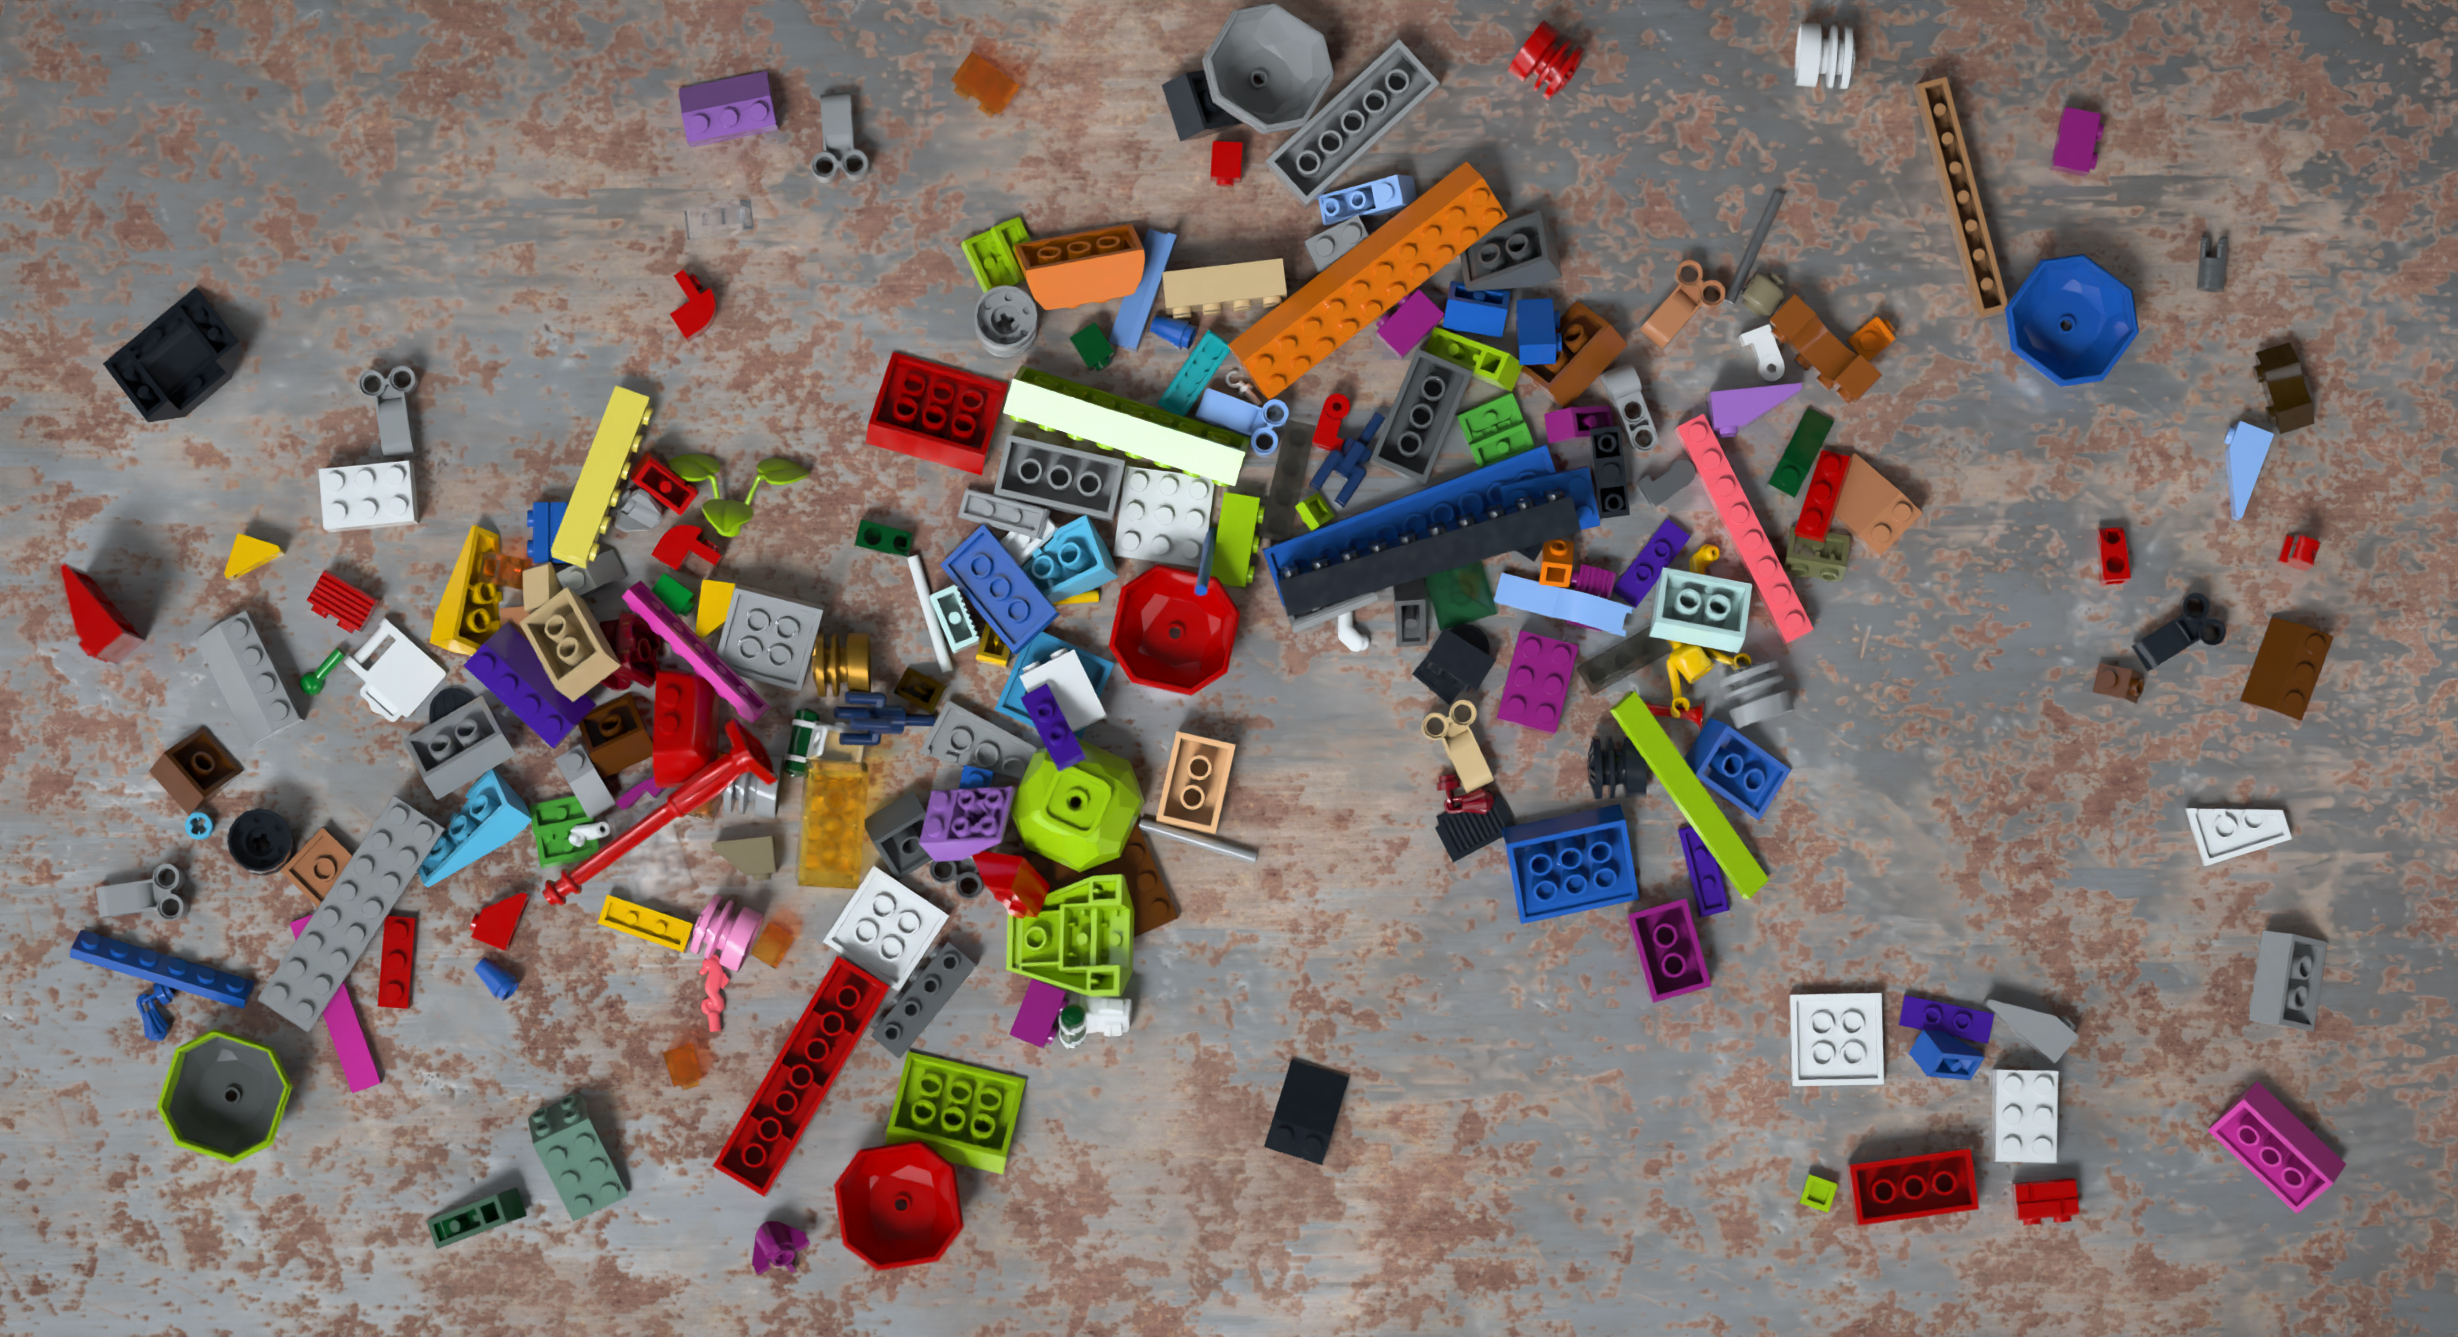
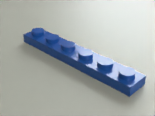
M80 930L70 950V958L242 1009L245 1008L254 989L255 981L84 930Z

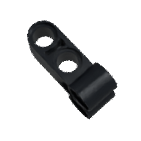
M2192 593L2185 596L2179 604V612L2181 614L2179 617L2131 646L2147 672L2197 641L2202 646L2212 647L2224 640L2226 636L2224 624L2217 619H2207L2206 617L2210 604L2204 595ZM2190 599H2196L2201 603L2202 610L2199 615H2192L2188 612L2187 603ZM2206 625L2215 626L2218 631L2216 640L2209 641L2204 637L2203 629Z

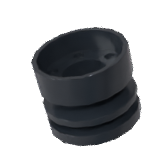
M1623 735L1621 749H1615L1612 736H1606V749H1601L1600 737L1592 736L1589 752L1587 753L1588 782L1593 791L1594 799H1602L1603 785H1607L1609 799L1615 798L1617 785L1623 786L1626 798L1646 797V761L1627 735Z
M261 808L248 810L237 817L229 828L227 839L229 852L236 863L249 873L260 876L278 873L293 858L296 845L294 833L287 822L272 810ZM264 836H267L270 847H264L262 851H259V846L255 844L256 840H262Z

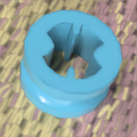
M197 812L187 818L185 830L191 838L204 840L212 835L214 822L209 815ZM201 818L206 821L204 823L206 831L204 833L199 831L197 835L193 832L195 826L192 823L195 819L201 821Z

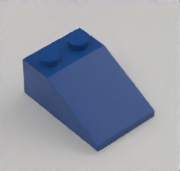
M1711 717L1684 758L1703 786L1758 821L1791 771L1787 766L1729 725Z

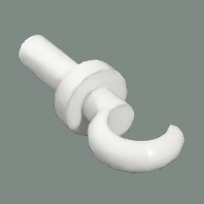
M1237 370L1230 371L1226 375L1227 385L1231 388H1239L1238 394L1241 397L1246 396L1254 405L1260 407L1263 403L1251 391V384L1247 383L1245 385L1242 380L1236 384L1230 383V376L1238 373Z

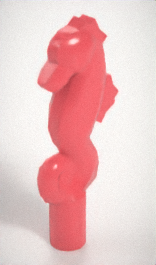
M717 954L713 955L710 959L705 958L702 962L703 967L699 971L701 975H705L709 971L705 982V991L709 997L701 1002V1010L704 1014L708 1015L710 1032L722 1031L720 1013L724 1010L725 1002L719 989H723L730 980L723 973L722 965L719 964L720 958Z

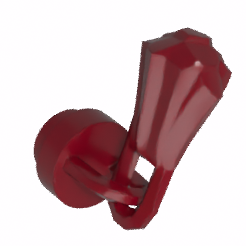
M1456 774L1438 776L1439 782L1436 783L1437 791H1446L1447 800L1444 802V809L1447 813L1472 812L1485 815L1492 809L1494 797L1488 791L1479 788L1471 793L1454 797L1453 789L1461 787L1460 779L1457 780ZM1461 801L1462 807L1454 808L1455 802Z

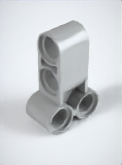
M851 93L821 95L824 151L813 157L811 161L812 172L821 183L835 181L839 176V172H844L845 176L852 181H861L869 174L870 166L866 155L860 150H855ZM853 159H860L864 163L862 169L858 172H851L847 168L848 163ZM823 161H830L834 165L832 171L828 174H821L817 171L818 165Z
M1625 363L1601 373L1602 384L1609 399H1612L1630 446L1641 452H1648L1654 449L1657 445L1658 436L1640 391L1642 386L1634 366ZM1629 402H1637L1639 406L1638 414L1635 417L1628 418L1624 412L1625 406ZM1645 429L1649 432L1650 439L1647 444L1639 446L1635 441L1636 434L1640 430Z
M406 366L393 368L388 378L375 370H369L360 376L358 382L360 391L365 396L375 400L381 446L385 458L415 453L408 394L413 393L417 389L419 378L414 370ZM408 372L411 376L410 384L405 388H399L396 383L398 375ZM372 377H378L381 381V387L377 392L370 393L366 387L367 382Z
M161 864L154 870L153 878L150 880L97 887L96 894L100 918L157 911L159 916L167 921L183 920L189 913L187 899L177 894V890L185 883L183 869L175 864ZM168 869L173 870L175 873V881L170 886L165 885L163 882V874ZM172 899L177 900L180 906L178 913L174 916L167 912V904Z

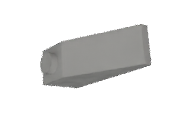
M1986 999L1982 1004L2051 1064H2055L2079 1037L2074 1032L2076 1026L2064 1016H2061L2059 1019L2054 1015L1991 999Z

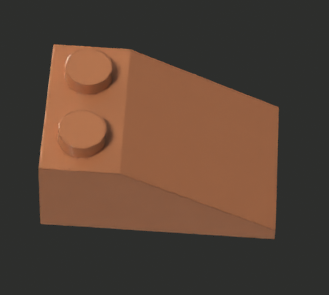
M1854 453L1851 456L1852 463L1834 518L1878 559L1923 513L1900 490Z

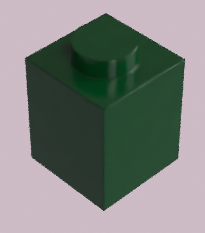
M1095 322L1069 338L1089 372L1094 368L1099 372L1112 363L1111 358L1115 356V353Z

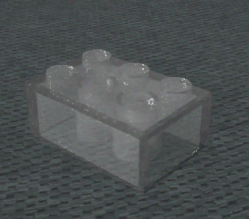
M663 797L606 816L613 840L667 802V798ZM674 820L620 858L633 901L636 904L695 885Z

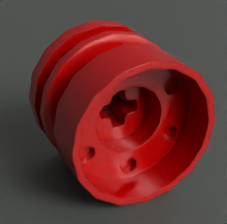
M1543 20L1520 49L1507 71L1522 82H1525L1533 73L1537 75L1538 78L1533 86V90L1537 92L1545 82L1548 83L1549 86L1544 92L1543 97L1549 101L1555 94L1563 90L1580 67L1582 56L1586 50L1578 46L1571 56L1567 54L1573 44V40L1569 38L1560 47L1556 46L1555 43L1560 31Z

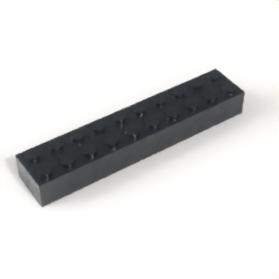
M1554 487L1543 491L1544 496L1532 499V495L1517 498L1514 500L1515 505L1503 507V504L1492 505L1485 508L1486 513L1474 516L1473 512L1456 516V522L1445 524L1444 521H1437L1428 524L1425 531L1416 533L1415 529H1410L1398 533V538L1386 541L1385 537L1368 542L1369 547L1357 550L1356 546L1344 548L1339 551V556L1329 559L1326 554L1311 558V564L1299 567L1298 563L1281 567V572L1277 573L1276 576L1287 616L1580 532L1581 528L1572 496L1567 489L1562 490L1561 487Z

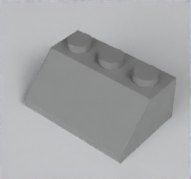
M483 695L403 740L423 780L437 800L516 755Z
M2263 930L2259 943L2257 970L2254 974L2253 995L2249 1006V1021L2314 1032L2328 942L2295 934Z

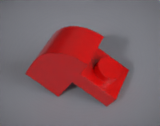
M683 269L675 274L674 277L688 297L689 302L670 313V316L689 343L711 327L717 314V301L711 288L700 294L698 291L703 287L694 273L688 276Z
M679 525L671 528L661 537L651 553L654 558L677 572L681 571L691 553L696 554L717 568L724 558L718 553L721 548L707 539L703 543L699 542L704 531L693 525Z

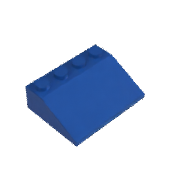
M1620 804L1501 828L1521 924L1639 900L1627 826Z

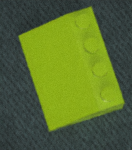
M908 1051L887 1128L885 1145L921 1140L949 1162L1003 1174L1026 1079Z

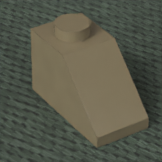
M773 836L711 842L713 850L744 875L753 876V881L771 880V874L778 873Z

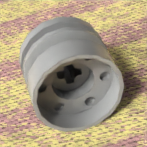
M1007 285L994 287L983 294L976 304L974 313L977 339L985 350L995 356L1009 358L1018 356L1031 347L1037 336L1038 317L1035 304L1027 293L1017 287ZM1006 319L1011 323L1012 329L1006 330L1005 327H1001V321Z
M1778 660L1750 664L1732 671L1726 678L1718 681L1721 689L1733 685L1735 687V691L1723 695L1725 700L1739 699L1740 705L1729 711L1735 730L1746 728L1795 710L1788 690L1774 692L1773 686L1784 680L1783 675L1769 678L1768 673L1780 668Z
M768 754L779 777V780L774 784L768 786L750 772L744 773L722 792L724 812L732 813L735 801L739 800V814H745L748 803L754 802L755 816L776 819L782 792L784 756Z

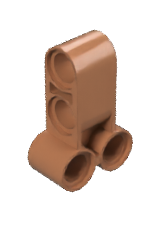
M1686 260L1679 264L1675 271V281L1678 287L1640 328V331L1661 349L1674 338L1700 307L1713 310L1718 308L1725 299L1726 292L1724 286L1716 280L1703 282L1702 267L1694 260ZM1686 267L1693 268L1697 273V279L1694 282H1685L1681 278V270ZM1709 287L1717 289L1720 295L1719 300L1713 303L1706 301L1703 297V291Z

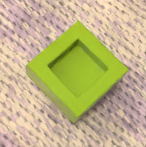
M1319 492L1295 506L1302 520L1311 531L1323 526L1335 517Z
M1808 1174L1799 1203L1829 1213L1838 1184Z

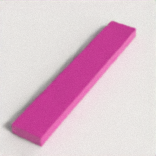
M314 914L289 923L295 940L298 939ZM344 981L323 1012V1016L351 1092L354 1094L378 1085L382 1081Z

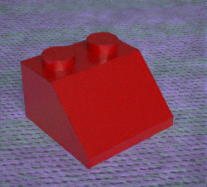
M986 851L972 855L985 886L994 894V898L1008 909L1007 912L1010 915L1023 919L1025 916L1038 918L1050 885L1024 857Z

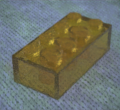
M805 759L795 878L798 886L859 889L869 770L866 762Z

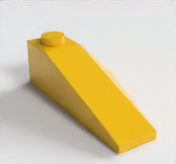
M477 525L471 527L435 613L429 643L450 652L473 655L501 628L499 602H502V591L498 592L497 574L501 571L499 535Z

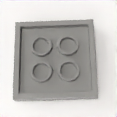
M735 583L716 654L738 676L801 691L824 606Z

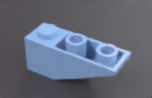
M1394 175L1325 194L1318 198L1323 225L1328 226L1342 223L1357 215L1362 219L1403 210L1417 199L1413 176Z

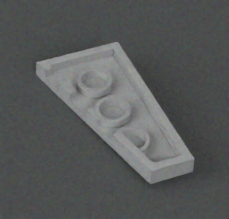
M947 700L919 754L993 771L997 774L1022 780L1033 753L1040 749Z

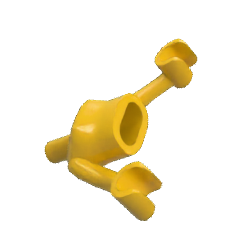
M1666 640L1674 649L1667 659V671L1674 698L1670 709L1671 715L1674 718L1680 717V712L1676 709L1678 705L1683 706L1686 711H1689L1690 708L1689 701L1682 696L1678 671L1692 684L1713 669L1715 664L1710 658L1732 666L1734 671L1741 668L1737 664L1738 662H1743L1746 666L1750 665V656L1745 653H1739L1733 658L1714 648Z

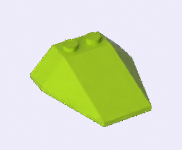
M1124 875L1092 876L1049 893L1045 898L1038 918L1025 916L1023 919H1020L1008 913L1006 970L1090 997L1122 995L1133 972L1134 908Z

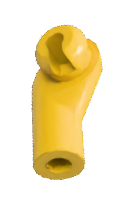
M1711 544L1701 546L1689 559L1690 572L1705 575V569L1720 556L1718 547Z

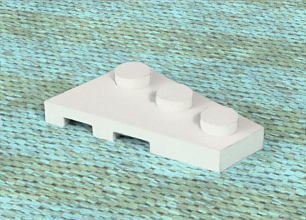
M2185 809L2203 866L2292 839L2283 810Z

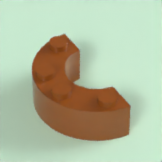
M1795 294L1769 319L1773 326V329L1770 331L1771 334L1780 343H1786L1797 355L1794 358L1795 362L1805 371L1811 369L1818 376L1816 381L1828 392L1834 389L1845 403H1856L1882 377V374L1861 354H1855L1842 344L1824 326L1817 314Z

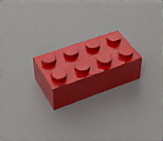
M1970 1148L1846 1165L1854 1224L1856 1226L1979 1209Z

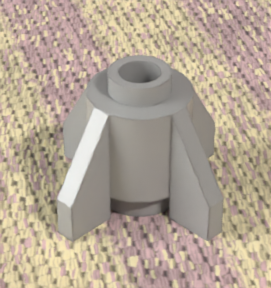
M629 476L626 486L628 490L621 495L617 506H611L609 510L610 514L617 517L614 527L623 532L644 531L657 527L664 515L662 504L634 483Z

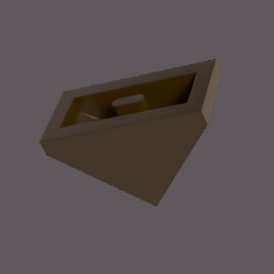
M907 667L893 693L935 715L949 688Z

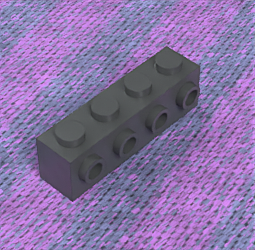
M947 942L945 946L941 943L936 946L929 955L932 962L926 969L921 966L910 978L913 985L906 993L900 990L890 1002L894 1008L887 1016L881 1013L871 1025V1028L875 1031L870 1036L898 1059H901L977 966L950 942Z

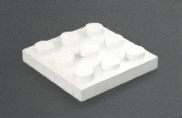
M1125 466L1113 556L1199 568L1205 535L1209 528L1215 485L1212 479L1204 476L1194 478L1182 473Z
M873 865L823 942L899 992L950 916Z
M1882 993L1789 995L1792 1086L1884 1084Z

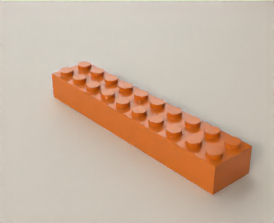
M1466 161L1227 346L1253 384L1268 400H1271L1508 217L1484 178Z

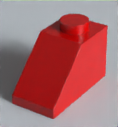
M521 892L482 909L481 914L475 913L469 930L473 931L471 938L503 951H508L531 895Z

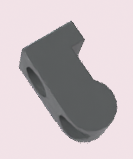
M1679 459L1669 467L1668 472L1655 481H1652L1647 475L1638 481L1636 485L1652 509H1654L1688 486L1695 477V468L1690 461Z

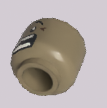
M1760 272L1756 273L1742 289L1741 295L1744 300L1741 303L1759 318L1762 315L1771 316L1786 299V293L1781 288L1785 283L1772 272L1768 276Z

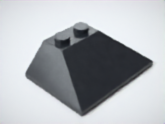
M195 287L104 362L103 365L147 422L186 417L232 379L242 344L202 293Z

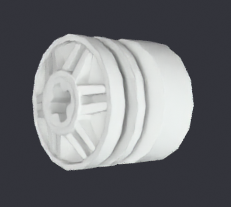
M1800 23L1795 58L1796 86L1816 87L1819 75L1825 74L1827 88L1833 87L1835 75H1838L1839 89L1848 88L1849 80L1854 71L1856 53L1852 26H1844L1842 37L1838 39L1837 25H1832L1828 38H1823L1821 24Z

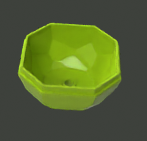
M1076 737L1086 758L1059 772L1046 747L1035 751L1013 797L1010 811L1025 848L1078 872H1082L1121 856L1145 800L1130 761ZM1075 796L1080 797L1082 800V804L1078 808H1073L1070 805L1071 798Z

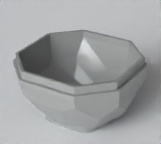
M1275 3L1233 10L1202 60L1212 102L1261 134L1281 132L1305 126L1335 77L1324 35ZM1253 77H1260L1262 84H1256Z

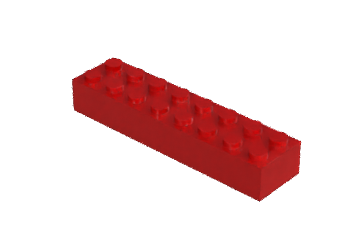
M836 957L715 1160L714 1168L763 1197L769 1195L892 988L891 986L842 957Z

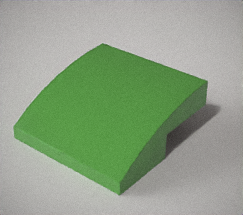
M1511 391L1456 414L1478 468L1535 448L1526 422L1523 420Z
M576 796L529 805L530 815L533 819V833L536 837L539 862L542 869L584 861L600 850L598 839L585 840L584 845L580 847L569 842L570 830L574 826L595 823L594 817L588 818Z

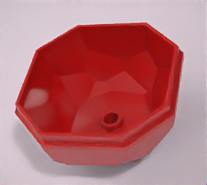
M1157 564L1121 587L1108 647L1131 683L1192 696L1228 673L1240 611L1218 577L1210 575L1207 593L1200 596L1195 592L1198 572ZM1172 628H1178L1181 631V635L1179 638L1173 639L1170 637L1169 631Z
M921 1140L859 1149L834 1183L843 1246L877 1271L939 1262L964 1227L955 1165ZM898 1199L906 1200L907 1208L905 1210H899L896 1207Z

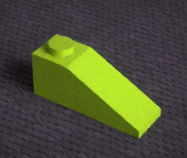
M1437 327L1434 328L1424 352L1472 371V376L1511 392L1523 365H1519V360L1507 352Z

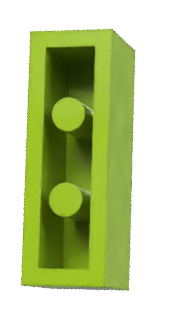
M1224 492L1210 574L1218 577L1223 586L1245 590L1246 583H1252L1255 566L1249 565L1251 553L1257 554L1260 536L1254 535L1256 523L1262 524L1265 506L1259 505L1260 498Z

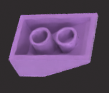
M1802 383L1710 392L1706 401L1709 425L1713 433L1717 434L1718 438L1735 437L1738 431L1743 430L1797 396L1802 390Z

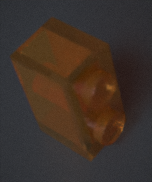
M973 51L951 79V83L955 87L953 92L965 101H968L969 98L979 104L977 109L990 119L995 115L1001 120L1022 91L1020 85Z

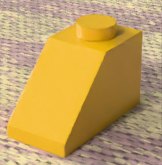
M702 579L695 634L702 641H705L724 626L735 583Z

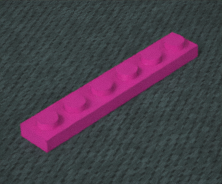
M641 580L623 594L622 598L627 602L628 607L633 612L640 614L649 623L652 631L661 635L671 645L672 650L676 654L683 656L693 666L694 671L699 676L704 677L711 683L717 694L727 699L742 718L749 720L753 724L770 709V706Z

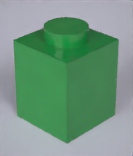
M665 573L662 574L651 590L679 618L681 616L686 618L696 605L693 601L696 595Z

